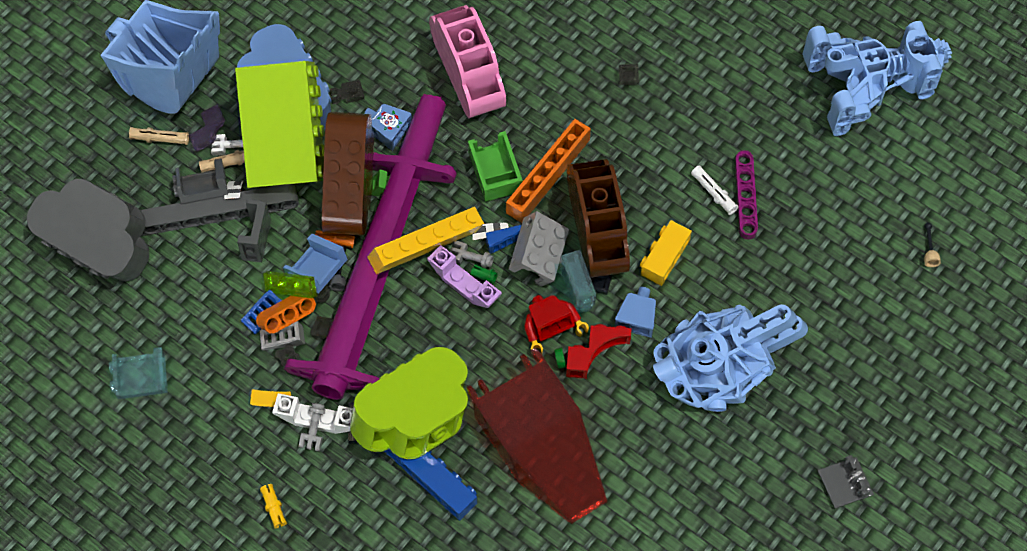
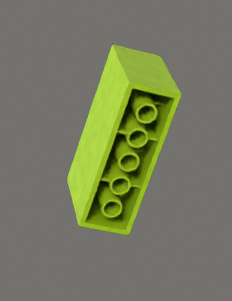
M298 61L235 68L247 188L323 181L325 145H323L322 137L325 135V130L320 120V117L323 116V110L318 100V97L321 96L320 86L317 85L316 77L319 76V70L315 62Z

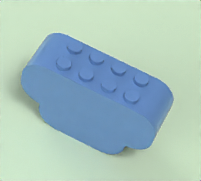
M274 24L257 31L250 41L251 52L242 56L237 64V68L298 61L313 62L310 54L305 53L303 50L305 46L302 40L297 39L289 27ZM319 71V76L316 77L317 85L320 86L321 96L318 97V100L323 110V116L320 117V120L325 130L327 115L329 112H332L330 105L332 101L328 94L330 92L326 82L321 81Z

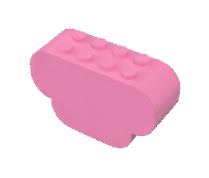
M464 5L430 16L429 23L433 41L466 116L472 118L505 107L506 94L499 75L496 55L474 7Z

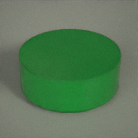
M562 348L555 349L558 368H567Z

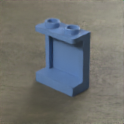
M311 234L307 238L310 245L307 251L293 267L285 265L283 269L286 279L290 283H297L304 289L312 290L319 294L348 259L342 246Z

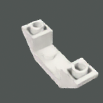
M278 393L272 413L295 426L310 428L313 412L309 411V407L312 406L300 404L298 397ZM339 406L337 411L325 409V414L320 415L317 430L334 434L350 431L353 408Z

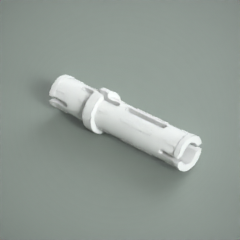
M700 165L692 170L691 175L714 197L716 204H720L729 215L737 211L738 205L731 200L728 192L722 190Z

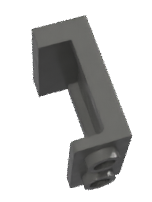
M222 158L214 160L215 170L181 176L179 167L175 168L176 175L172 176L175 197L180 198L181 204L228 195Z
M260 199L247 200L246 206L251 222H254L251 236L239 235L237 243L242 260L262 263L271 218L266 202Z

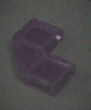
M218 104L201 113L205 126L189 135L196 152L214 143L219 127H222L225 122Z

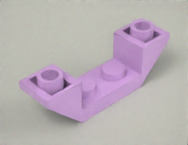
M442 245L427 258L441 279L473 305L489 308L502 294L501 291L487 280L482 284L457 265L456 256Z

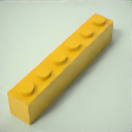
M472 207L378 246L372 250L367 258L377 275L436 250L440 245L445 246L477 232L484 222L477 209Z

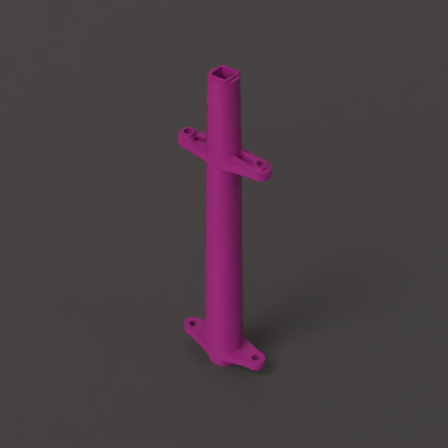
M422 95L398 155H384L374 152L373 170L387 171V174H390L319 357L317 361L288 359L286 361L284 369L288 373L313 380L312 389L323 397L340 400L344 397L346 390H362L367 384H373L380 379L376 376L355 371L390 270L388 269L376 275L367 256L374 248L401 237L420 181L453 183L455 181L457 173L452 166L428 162L446 109L445 102L439 96Z

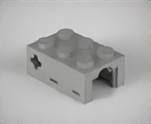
M538 211L524 217L508 270L517 272L524 268L527 271L538 273L540 277L534 281L540 287L553 282L569 229Z

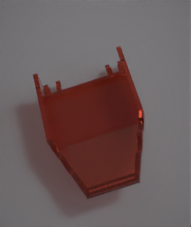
M533 348L530 351L538 364L532 367L527 356L523 354L520 356V359L526 367V371L490 392L483 380H478V386L484 393V396L480 398L472 386L467 387V392L474 404L475 419L518 483L524 488L529 489L538 499H542L551 509L572 524L607 503V498L580 409L545 361L542 354L536 348Z

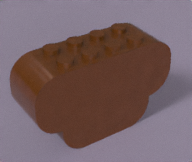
M329 112L327 115L322 198L323 233L364 235L366 233L368 211L372 196L374 134L372 131L371 114Z
M608 159L567 165L568 191L588 278L629 272L630 255L627 242L626 217L613 165L609 164Z

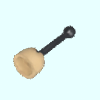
M927 222L924 228L927 230L929 251L924 256V264L927 267H936L941 264L939 253L933 250L932 224Z

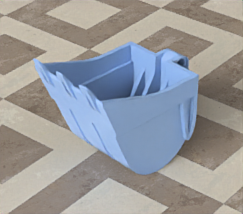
M145 0L129 20L120 17L114 20L105 31L110 44L100 55L117 83L128 95H135L145 104L161 112L177 113L219 59L218 11L180 10Z

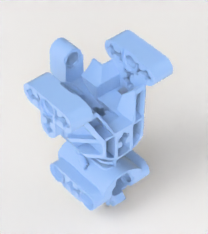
M921 21L912 22L906 27L899 48H886L881 42L869 36L863 37V41L852 38L841 39L839 33L827 34L823 26H816L808 31L803 50V58L809 72H818L825 66L828 75L846 82L848 90H842L834 94L831 109L827 115V120L834 136L844 135L850 130L851 124L869 119L871 117L870 110L876 105L880 106L885 91L894 86L900 85L911 94L916 93L919 99L931 97L935 93L934 89L937 88L944 63L949 62L948 59L951 58L950 54H952L948 42H945V40L940 41L939 38L934 41L930 38ZM893 79L895 81L894 84L887 87L888 82H891Z

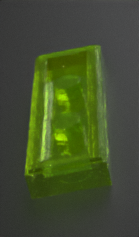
M272 271L263 273L266 292L271 290L275 294L306 298L317 296L315 280L312 276Z

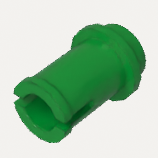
M475 264L470 275L494 284L498 273L494 269L488 270Z

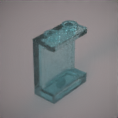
M162 347L153 348L154 353L118 358L117 354H112V361L109 362V370L113 374V380H110V389L112 393H115L117 399L168 393L165 354Z

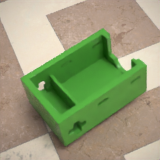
M506 131L500 132L498 142H494L488 147H478L477 140L475 141V139L468 141V153L484 201L512 195L523 180Z

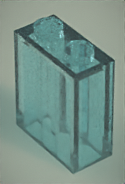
M581 250L562 255L560 270L572 304L577 311L586 312L591 310L592 306L595 305L596 292Z

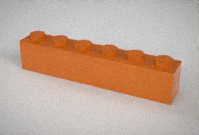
M576 119L571 122L506 201V214L520 223L523 222L524 217L530 215L567 169V165L573 162L590 141V127Z

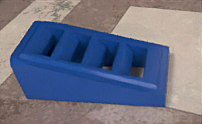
M522 225L487 232L486 244L489 253H495L516 242Z
M268 290L241 319V322L254 334L258 333L261 328L252 323L250 319L253 318L256 321V314L258 312L264 311V307L269 308L272 306L269 304L270 301L273 304L282 301L271 290Z

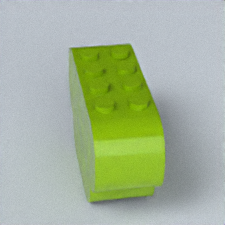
M435 347L423 354L415 355L411 361L406 364H400L396 370L382 375L375 383L367 384L354 400L350 422L352 436L367 450L381 452L390 449L395 455L403 459L419 458L448 440L460 430L464 411L468 403V396L463 388L468 374L465 362L454 351L444 347Z

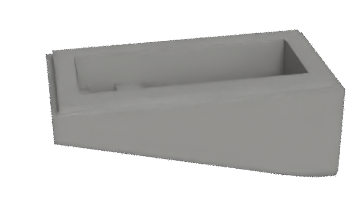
M296 321L276 333L260 330L261 349L270 350L305 344L303 326ZM286 332L288 333V339H285ZM278 333H279L280 341H277V335H276V334H278ZM268 335H271V343L268 341Z

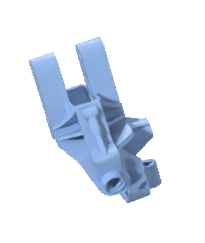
M782 304L756 317H753L751 311L742 305L709 314L699 311L691 321L683 320L675 329V333L667 336L655 347L654 357L657 363L653 364V368L659 380L666 384L670 395L677 400L696 408L702 407L708 411H726V404L744 403L746 394L754 386H758L767 376L773 374V370L776 367L770 353L804 337L808 332V326L788 306ZM715 340L718 342L720 346V351H718V347L715 343ZM706 345L705 352L700 353V349ZM669 351L668 356L663 359V354ZM716 360L714 363H712V364H710V365H701V364H699V362H702V363H710V362ZM684 387V392L678 395V390ZM701 395L708 396V399L703 401Z

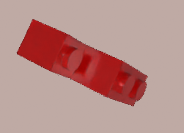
M604 324L591 325L589 348H585L582 345L568 346L566 377L587 379L591 363L601 352L616 345L630 344L632 328L625 326L607 327Z

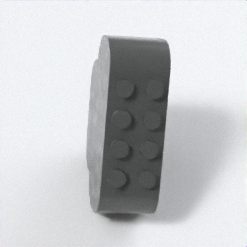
M71 180L62 188L60 193L57 191L41 193L36 197L28 211V227L33 234L42 239L41 243L50 248L53 247L59 254L65 257H70L76 264L89 268V271L97 276H102L106 279L111 277L120 281H131L142 273L149 260V247L145 240L141 238L145 229V218L141 210L110 191L87 180Z

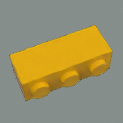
M672 220L667 226L664 225L659 233V240L654 241L649 251L651 253L648 257L644 256L640 263V267H642L641 276L662 286L688 245L692 231Z

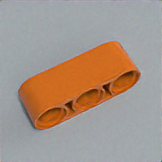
M297 292L260 312L256 318V324L269 333H276L311 314L316 307V302L314 298L302 292Z

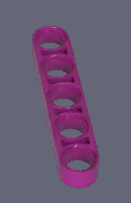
M743 150L737 153L735 159L738 224L740 236L750 240L756 236L758 230L754 158L751 152ZM747 157L750 162L742 164L739 158ZM748 174L751 179L743 181L740 175ZM748 191L751 193L752 196L750 198H744L742 197L741 192ZM749 208L753 214L746 216L742 213V210ZM751 226L754 229V231L752 233H746L744 232L743 227Z

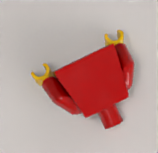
M537 295L532 299V304L528 307L530 313L526 315L524 328L528 341L532 343L531 354L534 357V348H539L541 354L543 353V347L537 342V339L541 342L574 327L575 324L577 326L575 333L579 337L582 336L579 328H583L586 333L589 330L588 324L580 321L581 317L574 305L570 302L559 300L555 295L545 299L541 295Z

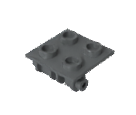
M852 455L845 457L843 462L818 470L835 509L874 495L857 457L853 458Z

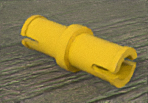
M268 484V488L266 485L262 486L260 491L266 503L265 509L270 514L274 528H279V525L281 527L285 526L287 522L281 510L282 504L277 499L273 484Z

